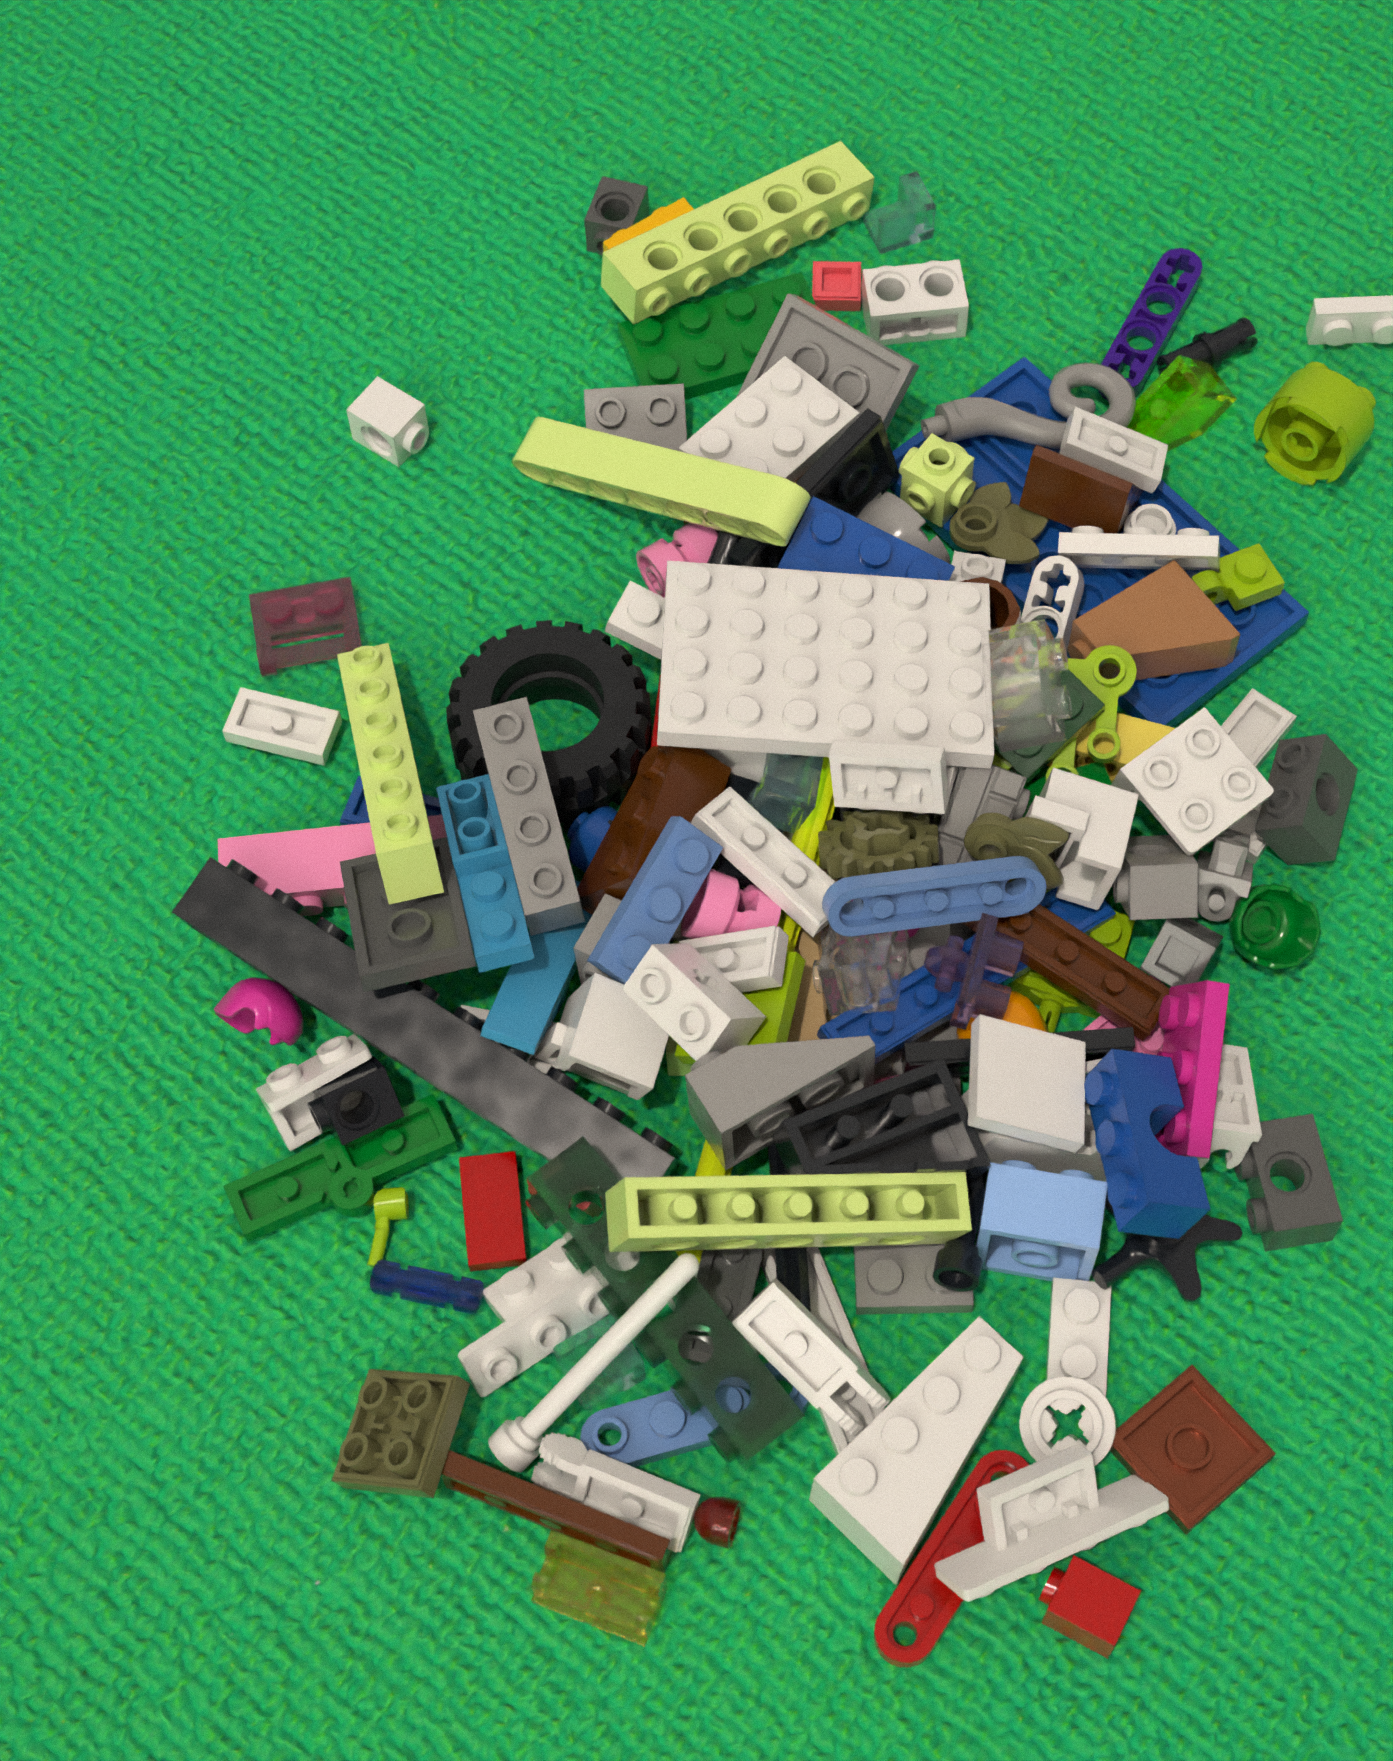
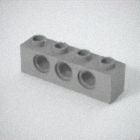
M527 697L473 710L531 936L585 922Z

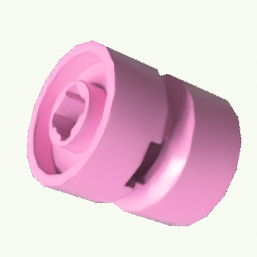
M688 523L674 531L672 542L668 543L661 538L637 551V565L647 588L665 598L667 560L707 563L718 537L715 529Z
M711 869L682 918L680 931L682 936L695 939L769 926L777 927L782 909L757 886L748 885L742 890L739 888L737 878Z

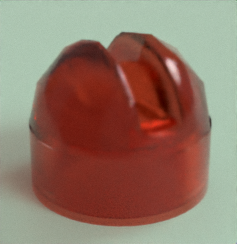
M722 1496L711 1497L703 1501L698 1506L694 1515V1525L698 1534L709 1544L730 1549L739 1523L741 1501Z

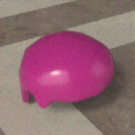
M252 977L239 981L230 988L214 1008V1012L218 1017L242 1033L247 1034L255 1029L269 1028L271 1031L269 1043L271 1045L285 1042L288 1046L294 1045L303 1033L304 1021L301 1008L296 999L283 985L267 978Z

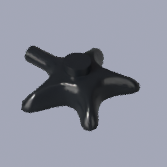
M1106 1193L1105 1209L1115 1218L1113 1207ZM1206 1214L1179 1239L1125 1232V1242L1120 1250L1093 1269L1091 1274L1097 1285L1106 1290L1132 1270L1141 1266H1150L1159 1269L1166 1275L1185 1301L1193 1302L1200 1297L1202 1290L1195 1260L1197 1246L1212 1242L1237 1241L1243 1233L1240 1226L1234 1222L1210 1217Z

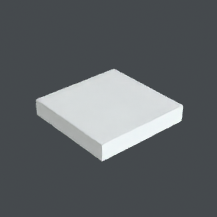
M980 1014L971 1023L968 1126L1076 1153L1085 1144L1084 1083L1086 1042Z

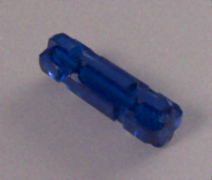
M379 1260L371 1272L370 1290L374 1294L393 1297L394 1292L400 1293V1299L440 1308H446L447 1303L453 1304L454 1311L475 1314L483 1301L484 1283L467 1277H461L460 1281H455L453 1274L410 1265L407 1270H403L400 1263Z

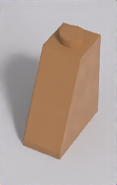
M1173 560L1073 620L1068 651L1072 659H1086L1091 651L1105 645L1121 647L1134 659L1137 669L1135 680L1225 667L1233 662L1240 633L1181 566ZM1105 663L1099 668V673L1106 679H1113L1120 673L1119 668L1113 663Z

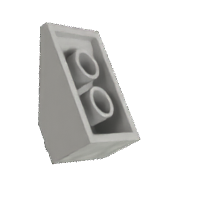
M870 1036L741 1045L735 1046L723 1054L721 1051L710 1052L698 1059L691 1066V1072L685 1075L690 1115L726 1171L773 1144L772 1135L783 1120L874 1085L875 1044Z

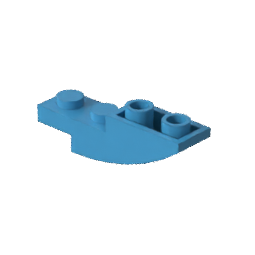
M489 774L436 787L479 973L535 959Z

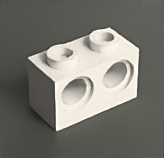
M960 259L950 261L935 260L921 264L901 266L886 265L862 270L861 304L867 336L883 345L966 337L969 304Z

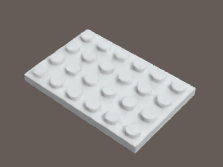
M667 560L657 745L829 757L833 740L945 747L946 766L991 769L994 758L989 584Z

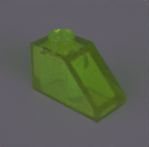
M1179 355L1136 400L1133 419L1127 428L1167 444L1168 452L1203 435L1237 398L1210 364Z

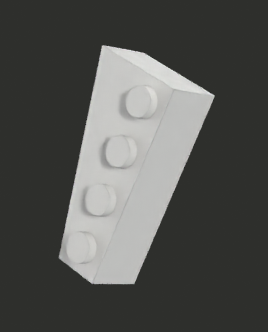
M980 1316L813 1479L809 1501L895 1585L899 1582L920 1542H922L948 1493L956 1483L974 1448L980 1441L1014 1382L1023 1356Z

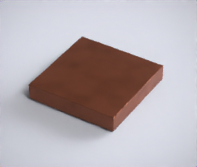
M1193 1365L1189 1366L1116 1429V1436L1109 1450L1131 1475H1136L1144 1482H1148L1168 1497L1169 1510L1166 1513L1186 1535L1268 1464L1276 1454Z

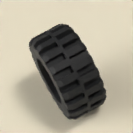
M552 620L536 621L537 627L524 630L520 624L506 629V637L498 640L495 636H492L479 645L481 655L479 657L474 654L469 655L460 666L461 677H457L452 681L448 693L450 704L446 707V714L456 769L460 770L461 780L489 774L473 710L527 697L529 705L539 701L556 699L567 700L584 706L599 719L593 731L583 740L570 747L555 751H541L559 822L565 823V829H569L573 821L583 812L591 814L597 808L609 806L612 801L617 805L622 804L638 774V766L641 759L651 748L650 694L647 692L646 679L639 666L633 664L632 655L622 645L616 644L611 647L610 636L593 629L589 634L583 632V624L565 621L564 627L552 626Z

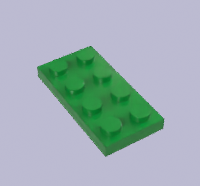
M802 272L670 308L660 315L650 316L635 324L630 320L617 323L618 337L637 385L684 384V397L687 400L743 384L787 294H796L816 306Z

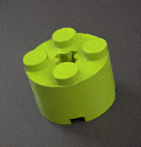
M1312 361L1307 363L1304 368L1290 375L1258 414L1254 423L1256 442L1260 438L1262 439L1263 444L1268 450L1264 458L1274 470L1289 480L1303 485H1313L1316 480L1328 479L1327 483L1333 482L1339 478L1372 435L1374 429L1373 409L1376 406L1375 397L1368 389L1357 386L1350 379L1330 370L1323 363Z

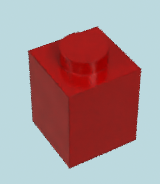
M1074 1555L1066 1572L1056 1567L1053 1568L1038 1600L1048 1605L1042 1624L1108 1659L1141 1590Z

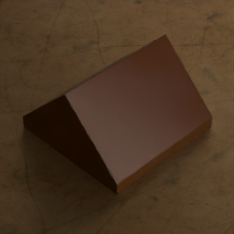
M1036 444L1031 456L1019 507L1071 528L1095 526L1103 529L1104 533L1120 534L1128 515L1133 512L1143 490L1129 481Z

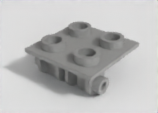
M684 384L584 389L586 428L679 451V447L687 441Z

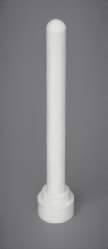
M690 1253L680 1255L525 1418L518 1416L514 1421L506 1420L489 1437L488 1444L492 1453L504 1466L515 1472H523L540 1454L538 1452L543 1437L542 1434L698 1272V1259Z

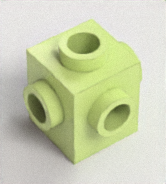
M931 433L919 449L912 447L900 464L899 474L902 475L900 499L904 500L919 515L942 528L956 510L969 501L974 492L976 482L972 480L975 458L969 455L960 445L954 442H946Z

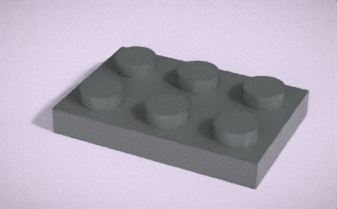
M447 837L433 840L444 892L389 905L376 853L340 862L359 977L364 992L476 966L458 879Z

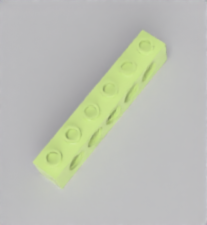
M839 141L604 251L602 256L601 287L633 324L650 316L660 315L669 307L691 296H699L710 287L731 277H739L748 269L770 258H778L795 246L810 239H818L827 231L847 221L859 219L869 211L875 177Z
M389 643L376 646H361L353 651L337 654L376 856L388 903L390 905L443 893V884Z
M966 1172L625 1177L605 1192L609 1252L945 1244L972 1231Z

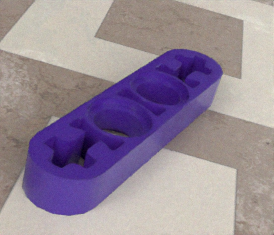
M1171 249L1160 257L1101 363L1111 367L1120 374L1124 363L1130 366L1129 376L1126 379L1134 389L1135 399L1141 393L1157 363V358L1164 351L1198 289L1203 266L1198 255L1188 249ZM1178 270L1185 271L1180 275L1176 288L1170 285L1172 274L1177 273ZM1153 301H1162L1169 304L1173 310L1168 314L1158 315L1151 312L1147 305ZM1134 336H1143L1151 340L1153 346L1147 350H1137L1131 347L1127 340ZM1098 390V392L1100 393V395H1101L1105 400L1108 401V399L1106 398V396H1105L1101 391Z

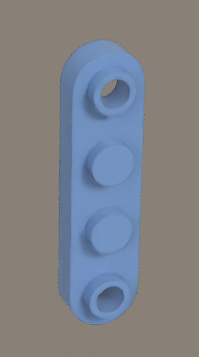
M1024 856L850 876L840 879L832 884L824 894L822 909L831 928L836 933L853 937L1022 915L1033 910L1042 901L1046 893V881L1037 865L1031 859ZM1015 879L1014 881L1007 883L1008 880Z
M768 1362L736 1371L735 1374L729 1373L597 1411L584 1423L580 1440L587 1451L591 1449L632 1467H638L794 1422L806 1412L810 1402ZM777 1381H786L791 1385L792 1391L787 1396L779 1397L771 1392L770 1387ZM614 1429L621 1434L619 1442L613 1446L603 1445L599 1441V1437L605 1430Z

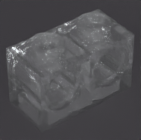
M830 924L824 927L821 933L823 951L821 959L815 960L813 963V983L818 994L824 993L829 1015H841L844 1012L848 1013L850 1011L855 1013L896 1011L901 991V981L904 977L911 944L908 930L848 937L836 933Z

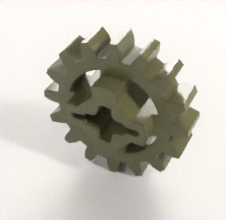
M873 809L862 810L863 813L859 811L842 812L843 821L829 820L826 822L827 830L819 831L820 868L827 869V874L832 879L931 867L932 863H937L940 860L937 824H930V818L927 814L914 817V812L874 811Z

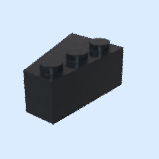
M943 1058L785 1119L772 1135L788 1175L966 1172L967 1181H975L991 1167L975 1128L968 1126L967 1110Z

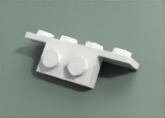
M577 1228L483 1289L481 1292L487 1304L502 1324L458 1353V1359L474 1389L481 1397L489 1395L647 1290L672 1264L667 1251L610 1252L603 1256Z
M1080 1444L1074 1445L977 1488L984 1541L935 1563L936 1577L964 1601L986 1597L996 1589L1028 1574L1038 1573L1052 1563L1079 1551L1091 1549L1098 1542L1129 1528L1145 1524L1147 1520L1169 1510L1168 1497L1136 1475H1130L1097 1490L1093 1454Z

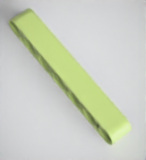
M536 417L512 459V464L521 473L544 484L781 547L787 546L811 499V496L804 488L777 475L544 417Z

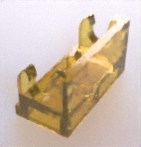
M551 1530L545 1544L544 1554L546 1556L540 1573L535 1572L533 1576L532 1590L534 1595L532 1603L646 1646L667 1591L666 1574Z

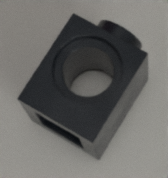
M373 1055L368 1061L314 1090L315 1099L307 1103L319 1131L322 1134L330 1131L342 1146L404 1117L385 1067ZM356 1090L362 1091L361 1101L354 1109L340 1111L341 1101L348 1093Z

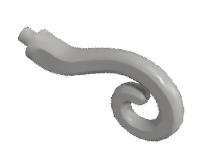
M1076 363L1062 368L1054 375L1049 387V399L1053 409L1061 416L1068 419L1075 406L1094 414L1096 404L1093 399L1077 398L1071 393L1073 388L1089 386L1101 391L1109 401L1108 410L1100 415V417L1126 428L1132 421L1136 408L1134 389L1122 374L1111 367L1099 363ZM967 397L937 405L935 416L921 420V430L925 439L933 433L936 436H941L946 442H956L983 435H996L1034 445L1060 449L1067 422L1041 417L994 399Z

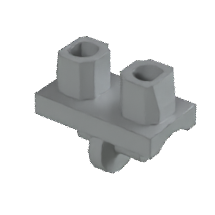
M1227 829L1214 839L1211 853L1200 850L1197 859L1198 913L1202 917L1210 921L1229 919L1236 900L1240 897L1248 898L1253 872V863L1246 862L1250 834Z

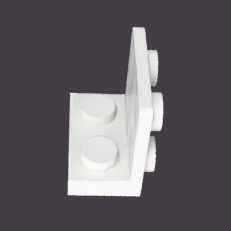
M1205 707L1122 767L1111 786L1139 794V799L1188 856H1192L1270 798L1274 792L1273 787Z
M833 740L829 751L835 807L907 811L918 814H945L959 767L946 766L945 747Z

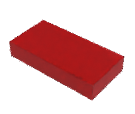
M516 1151L459 1157L467 1258L470 1272L522 1265L527 1261Z

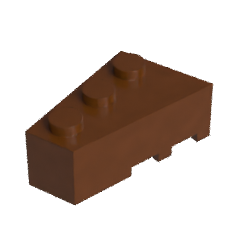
M651 747L641 759L638 766V774L577 888L582 909L593 915L604 894L622 901L670 817L681 816L691 823L697 812L725 790L732 769L700 748Z

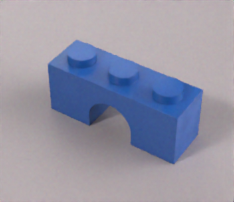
M1111 1049L1085 1076L1084 1089L1085 1100L1089 1104L1096 1134V1148L1101 1156L1108 1185V1200L1113 1207L1118 1232L1179 1239L1211 1209L1198 1159L1172 1153L1163 1147L1155 1137L1184 1108L1172 1058Z

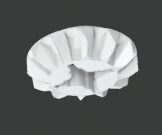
M1078 1376L1055 1377L1041 1383L1028 1395L1021 1409L1019 1420L1021 1438L1027 1451L1037 1462L1080 1444L1093 1454L1094 1466H1096L1107 1455L1116 1436L1114 1408L1110 1405L1099 1387L1082 1380ZM1082 1404L1086 1409L1081 1413L1083 1417L1079 1420L1078 1426L1084 1432L1083 1436L1089 1442L1087 1443L1083 1438L1080 1437L1078 1439L1075 1435L1069 1434L1064 1439L1060 1438L1053 1444L1050 1440L1056 1435L1054 1431L1057 1429L1059 1422L1053 1416L1054 1413L1048 1406L1050 1405L1055 1411L1059 1409L1062 1413L1068 1414L1073 1409L1077 1410Z

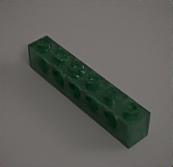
M582 1136L527 1177L528 1190L531 1197L525 1202L532 1214L545 1229H548L553 1224L567 1241L561 1246L565 1256L581 1275L590 1270L603 1287V1289L597 1292L599 1299L613 1318L618 1321L679 1256L675 1251H637L639 1261L632 1269L618 1271L609 1266L606 1261L610 1252L605 1192L616 1185L619 1180L586 1138ZM582 1202H592L603 1210V1215L597 1222L583 1225L573 1220L570 1215L571 1211ZM693 1276L672 1298L676 1305L674 1311L666 1317H654L633 1341L640 1353L653 1368L662 1363L676 1382L670 1386V1389L682 1407L691 1416L699 1411L710 1424L713 1430L707 1436L721 1457L728 1464L737 1459L742 1467L747 1470L802 1426L805 1415L696 1277ZM690 1339H700L710 1346L713 1355L704 1364L691 1365L681 1358L678 1351L679 1348ZM726 1386H737L747 1393L750 1404L741 1412L730 1413L724 1411L718 1405L715 1396Z

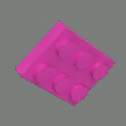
M1206 980L1170 987L1169 995L1163 998L1160 1006L1159 1024L1162 1029H1165L1163 1049L1157 1055L1172 1058L1184 1108L1155 1137L1163 1147L1177 1155L1210 1158L1230 985L1228 983Z

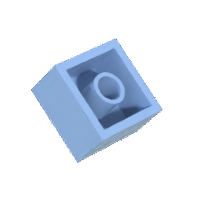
M1007 1160L1001 1164L990 1162L991 1167L988 1170L975 1244L979 1250L978 1255L983 1261L982 1270L1052 1281L1053 1277L1089 1281L1100 1247L1107 1182L1094 1180L1091 1174L1080 1170H1064L1057 1174L1036 1170L1034 1165L1020 1160Z

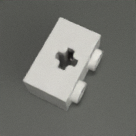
M689 943L652 944L622 988L695 1061L713 1051H721L723 1054L735 1046L747 1045L766 1018L753 1003Z

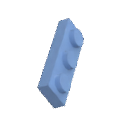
M671 816L587 961L615 981L625 985L652 944L669 943L723 847L683 817Z

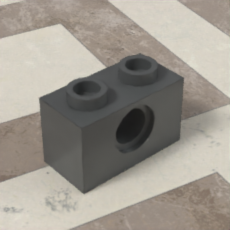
M1327 734L1279 740L1268 780L1274 792L1270 798L1262 803L1255 832L1287 865L1334 861L1358 769Z
M1313 1114L1260 1122L1262 1136L1259 1142H1252L1242 1162L1234 1167L1237 1178L1239 1180L1246 1179L1251 1199H1248L1246 1202V1212L1251 1231L1254 1234L1260 1233L1265 1251L1332 1241L1343 1219ZM1284 1176L1293 1182L1296 1190H1280L1272 1183L1270 1177Z

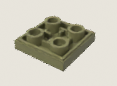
M369 1369L366 1380L360 1389L358 1403L346 1439L341 1445L339 1459L331 1481L346 1489L434 1498L470 1383L455 1375Z

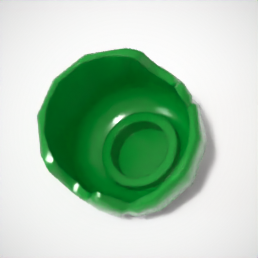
M1275 883L1251 887L1248 898L1240 897L1237 899L1228 924L1234 947L1243 957L1254 964L1275 970L1298 967L1314 953L1321 935L1319 914L1315 905L1299 896L1290 887Z

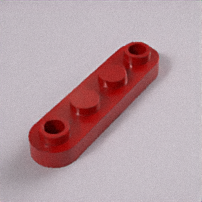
M996 1450L986 1454L979 1460L881 1610L875 1623L874 1643L881 1657L888 1663L897 1667L908 1668L925 1661L963 1604L964 1600L936 1577L935 1563L984 1541L977 1488L990 1483L995 1478L1004 1477L1029 1466L1020 1455L1008 1450ZM899 1627H908L915 1633L916 1641L910 1646H901L895 1642L893 1632Z

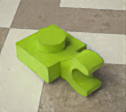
M1259 543L1220 557L1219 571L1205 570L1191 577L1214 605L1229 600L1235 611L1280 595L1285 584Z

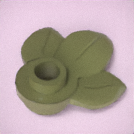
M998 482L982 486L973 492L970 502L959 508L952 517L949 533L953 542L965 550L984 551L990 557L1006 559V564H1024L1039 558L1040 551L1033 541L1045 530L1049 518L1019 507L1017 504H1012L1011 493L1007 483Z
M999 813L982 814L966 829L964 846L968 853L977 861L1024 856L1031 859L1037 865L1045 878L1046 890L1063 885L1064 877L1049 854L1068 840L1069 833L1064 829L1031 817H1023L1012 821L1009 817ZM1010 879L1007 883L1012 882L1015 879Z

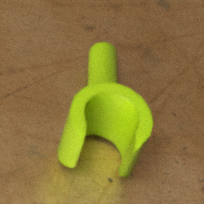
M403 1187L383 1188L374 1196L376 1223L367 1264L370 1267L381 1268L390 1232V1220H402L409 1217V1199Z

